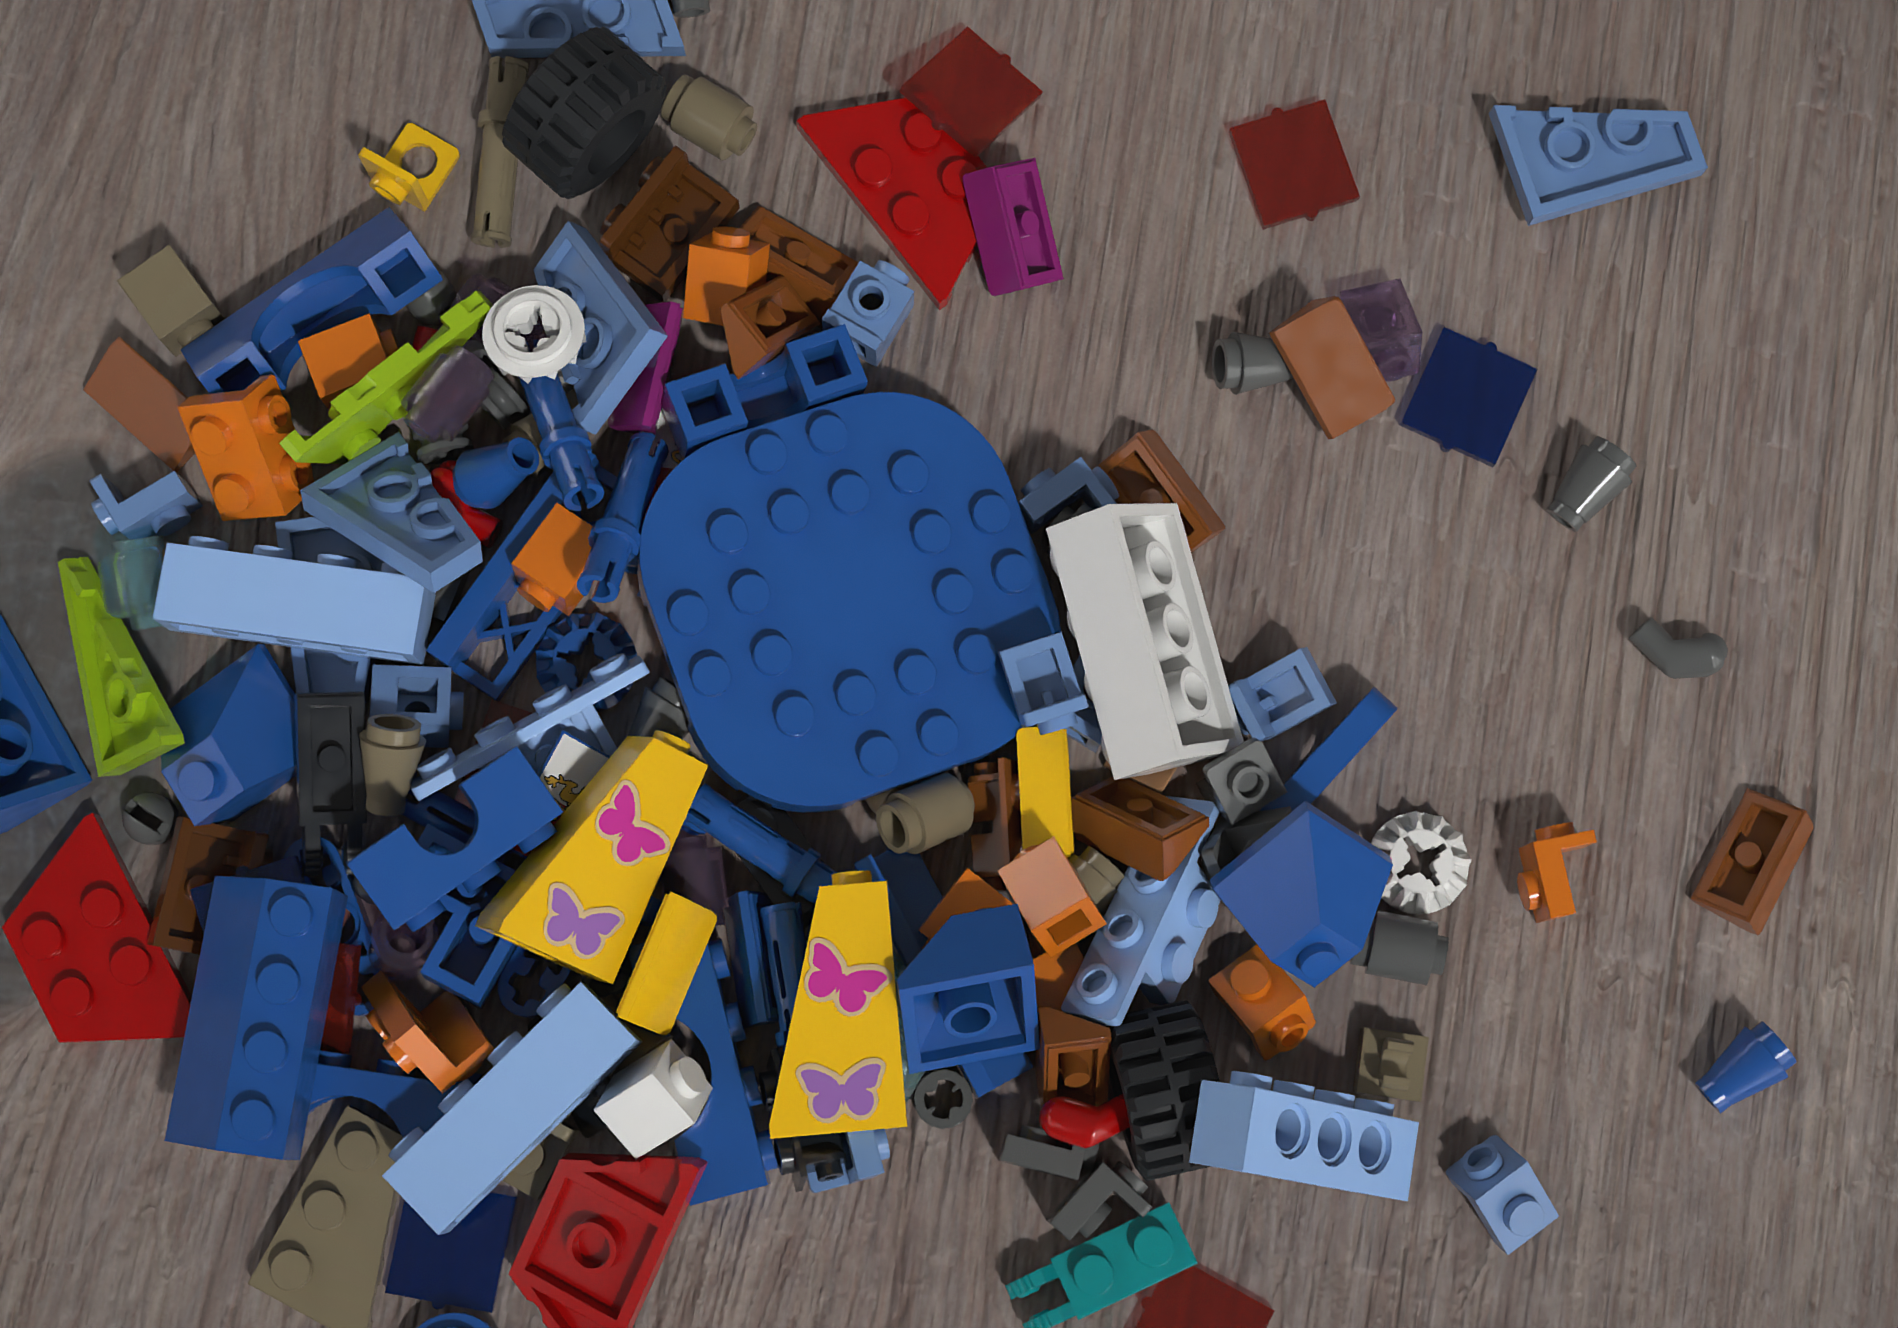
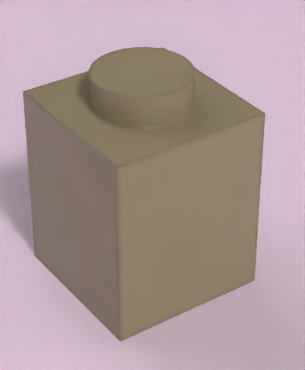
M170 245L117 280L158 339L175 357L182 353L180 349L225 319L192 272Z

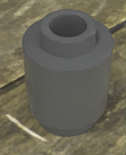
M1377 910L1363 950L1350 959V964L1365 967V974L1427 985L1431 973L1442 975L1449 938L1438 935V922Z

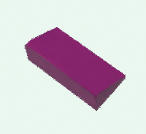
M1030 158L996 165L965 174L963 176V185L990 294L998 296L1063 280V273L1036 159Z
M671 301L645 305L668 337L608 417V426L612 429L633 434L646 432L655 435L662 408L664 386L668 382L682 323L683 308H680V303Z

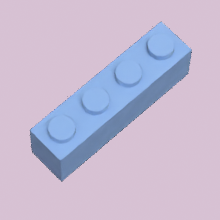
M191 536L188 545L168 542L166 544L152 619L170 631L424 666L436 592L432 593L387 563H382L381 571L378 572L356 569L357 561L332 554H318L316 563L292 560L293 552L267 545H255L252 554L228 551L229 543L202 536Z
M580 982L573 990L566 984L557 988L536 1010L543 1019L525 1037H522L517 1031L509 1035L488 1056L487 1060L494 1067L475 1085L469 1079L461 1082L439 1104L438 1108L445 1114L426 1133L419 1127L415 1128L389 1153L388 1156L395 1163L382 1177L438 1235L449 1233L643 1042L587 984Z

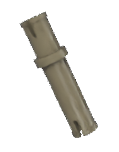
M496 56L490 58L488 64L489 79L486 109L481 110L478 115V127H481V130H483L471 241L477 245L495 248V240H498V246L506 248L511 246L512 242L511 227L518 159L504 147L502 131L510 108L526 82L529 64L524 60L505 56V66H502V58Z

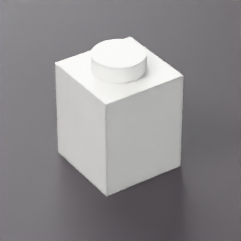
M670 1039L614 1074L596 1104L594 1112L632 1156L637 1159L695 1124L713 1087L706 1080L700 1065L694 1059L687 1057L675 1042Z

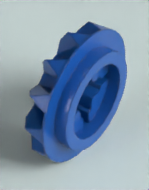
M598 612L571 613L556 625L548 627L545 637L536 650V677L544 692L547 693L565 684L570 692L579 687L578 669L573 664L568 663L566 659L561 658V656L570 657L571 654H582L585 645L589 644L590 637H593L594 654L600 660L605 661L620 653H624L627 660L637 656L636 647L630 635L620 623ZM590 672L587 678L583 679L582 686L594 680ZM633 683L593 704L596 712L607 710L620 702L630 691Z

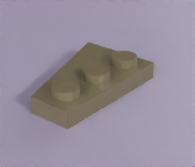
M347 1105L248 1284L327 1328H372L373 1321H371L377 1286L380 1285L385 1260H383L387 1234L391 1216L394 1215L398 1192L382 1175L395 1163L388 1155L403 1139L401 1132L356 1107Z

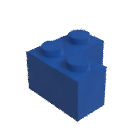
M427 824L417 841L422 848L434 854L452 853L465 845V843ZM497 860L496 862L502 870L490 880L470 893L467 892L461 883L439 899L446 908L442 914L450 919L420 971L424 979L480 1009H483L501 973L517 948V945L475 927L480 913L515 872L514 869Z

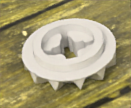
M542 285L521 287L501 297L489 310L482 330L483 345L488 358L492 360L504 376L508 373L518 376L527 384H529L532 378L542 376L555 380L558 370L565 367L568 363L576 364L577 353L582 343L586 342L584 319L575 301L558 289ZM538 316H540L546 335L551 337L541 338L533 352H529L525 338L520 336V334H530L533 330V325L537 324Z
M1418 811L1402 814L1386 822L1374 835L1371 844L1392 858L1393 867L1381 898L1395 909L1410 914L1433 913L1449 906L1467 886L1469 865L1472 859L1468 855L1463 842V834L1447 823L1443 816ZM1403 838H1405L1409 846L1413 845L1419 852L1439 847L1441 852L1435 855L1436 859L1429 865L1430 871L1433 874L1431 878L1436 886L1431 879H1426L1420 872L1411 876L1407 874L1399 879L1397 873L1405 869L1403 865L1407 864L1411 859L1410 854L1406 850L1408 845Z

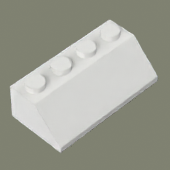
M1107 504L1046 528L1051 545V564L1055 573L1060 578L1068 608V626L1078 644L1085 670V689L1089 698L1094 703L1102 732V751L1105 759L1111 766L1114 780L1153 774L1219 757L1244 742L1178 504Z

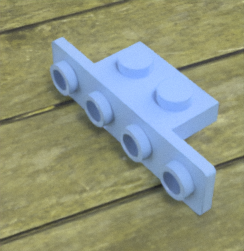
M624 653L617 654L592 668L589 672L594 680L570 692L565 684L537 698L532 702L536 712L513 724L509 716H506L484 727L474 735L478 744L455 756L452 749L448 748L426 759L418 765L417 770L420 776L413 779L411 784V790L418 801L422 800L476 769L481 770L515 746L520 749L537 774L562 730L611 757L617 747L593 704L650 673L644 660L639 655L627 660Z
M1166 796L1208 816L1209 827L1177 869L1164 881H1158L1128 866L1124 874L1125 877L1121 880L1117 889L1118 892L1114 895L1104 916L1107 924L1097 930L1063 1001L1061 1009L1064 1013L1096 1024L1114 1027L1120 1026L1138 987L1150 1003L1164 1005L1175 1001L1182 984L1189 978L1192 972L1196 953L1207 929L1213 925L1217 917L1218 905L1221 901L1220 897L1212 889L1210 881L1197 864L1202 848L1219 815V810L1212 801Z

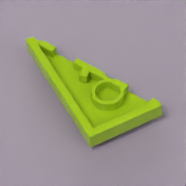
M476 290L465 300L460 301L440 316L443 326L418 352L407 342L369 371L358 383L330 402L331 408L328 412V417L332 420L313 436L300 435L296 430H293L279 444L295 462L345 464L376 446L381 441L378 435L393 419H401L416 408L423 397L420 390L484 324L485 318L493 304L481 291Z
M89 557L63 558L60 560L58 567L98 777L122 775L185 744L183 733Z

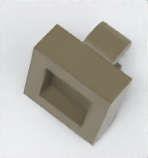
M1367 1027L1360 1028L1353 1093L1421 1102L1429 1037Z

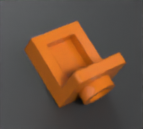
M1573 822L1536 829L1534 831L1537 841L1518 848L1524 872L1518 873L1517 884L1524 908L1527 911L1533 910L1536 923L1576 914L1562 852L1585 848L1597 843L1594 830L1575 833Z
M1257 944L1208 980L1213 993L1250 1035L1257 1052L1265 1061L1271 1059L1279 1052H1287L1298 1046L1304 1040L1308 1031L1316 1024L1305 994L1281 967L1270 961Z

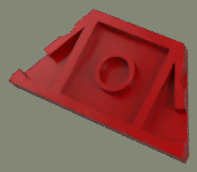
M930 94L807 114L797 119V130L940 311L944 308L952 296V290L966 263H969L978 245L963 185V176L988 167Z
M91 813L81 820L4 923L2 929L58 1042L82 1043L184 1038L192 996L167 948L147 945L153 919L101 816L96 813Z
M568 1153L559 1159L508 1274L524 1297L539 1308L542 1314V1321L547 1328H633L708 1162L700 1157L642 1155L635 1159L632 1155Z

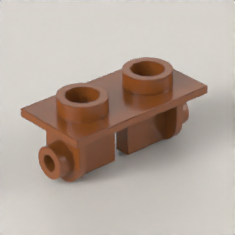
M998 758V763L985 762L973 764L974 776H970L967 779L968 788L973 795L975 803L973 823L993 822V833L971 835L973 872L998 892H1005L1007 887L997 870L1012 862L1016 855L1023 850L1018 761Z

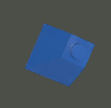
M257 644L170 709L183 733L185 744L161 755V772L194 826L233 822L297 775L295 693L265 644Z
M1304 801L1210 879V883L1215 893L1270 961L1315 988L1363 950L1393 863L1388 854L1310 803Z
M1018 904L996 908H982L974 912L951 916L897 978L909 1074L1040 1049L1034 963Z

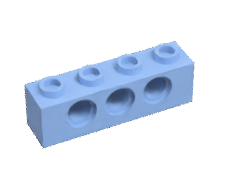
M1231 1071L1230 1084L1208 1080L1201 1081L1189 1163L1408 1201L1419 1122L1393 1117L1395 1104L1355 1098L1354 1095L1315 1089L1314 1094L1315 1087L1279 1080H1274L1273 1090L1271 1091L1272 1077L1240 1071Z

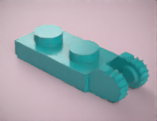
M1168 1202L1149 1211L1144 1217L1139 1216L1050 1258L1051 1264L1005 1285L1010 1299L1016 1297L1024 1298L1039 1291L1042 1285L1059 1278L1070 1302L1053 1310L1045 1309L1031 1316L1028 1322L1022 1324L1024 1328H1052L1077 1316L1078 1320L1085 1318L1198 1264Z

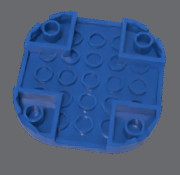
M898 392L865 393L725 436L694 451L669 473L655 493L644 519L640 549L637 554V577L643 605L648 607L689 722L687 728L696 747L709 766L737 791L740 789L756 799L771 804L773 808L785 811L819 813L852 806L855 802L965 763H974L999 750L1013 739L1019 729L1025 728L1021 726L998 652L1061 632L1058 610L1011 482L1000 458L990 443L971 423L949 408L912 394Z

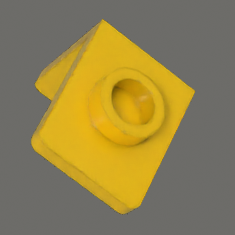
M408 123L385 158L365 147L361 149L358 157L371 178L369 186L374 191L395 204L401 205L405 200L425 212L459 160L460 153L456 147L421 127ZM414 147L431 149L437 156V164L434 171L427 177L417 179L413 174L402 169V159L407 151Z

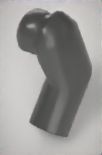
M1652 617L1646 620L1629 637L1665 675L1673 679L1708 677L1723 667L1728 653L1725 641L1716 634L1704 633L1701 638L1675 640Z

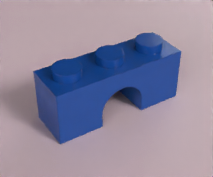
M843 324L786 343L781 355L741 379H737L735 374H729L726 364L665 383L662 410L681 459L684 460L699 448L725 436L847 397L864 394L868 380L846 325Z
M517 746L511 748L457 785L469 801L475 817L473 833L467 843L460 849L448 854L428 852L416 842L406 826L401 824L346 862L393 930H396L404 923L407 924L412 932L418 930L446 910L439 900L441 897L461 883L468 893L472 892L502 870L496 862V859L516 845L525 854L557 832L551 821L562 814L563 811Z

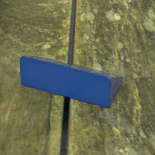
M748 890L737 892L723 902L737 1002L745 1028L779 1022L767 954L766 936L762 917L760 916V909L771 906V902L766 893Z

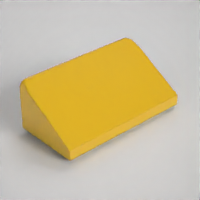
M1038 727L1021 728L1017 731L1016 741L1023 850L1033 845H1040L1054 836L1069 858L1075 852L1067 729L1040 735Z
M670 892L669 895L665 894L616 1010V1013H618L617 1017L660 1035H668L671 1032L716 925L717 916L713 911L673 892Z

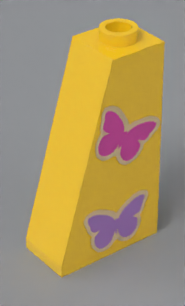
M655 730L653 737L627 736L553 825L557 832L533 849L480 913L475 927L587 978L613 984L708 765L688 755L691 745L669 733Z
M871 871L831 874L832 885L819 886L769 1123L770 1139L907 1127L887 881L872 882Z

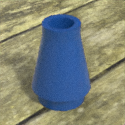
M517 437L509 442L469 449L463 452L452 471L456 495L461 501L471 507L492 509L499 506L528 475L537 470L540 459L536 447L529 440Z
M1761 1021L1751 1030L1744 1026L1707 1073L1695 1082V1085L1710 1104L1721 1114L1731 1105L1787 1079L1786 1070L1797 1063V1061L1781 1039L1768 1025Z

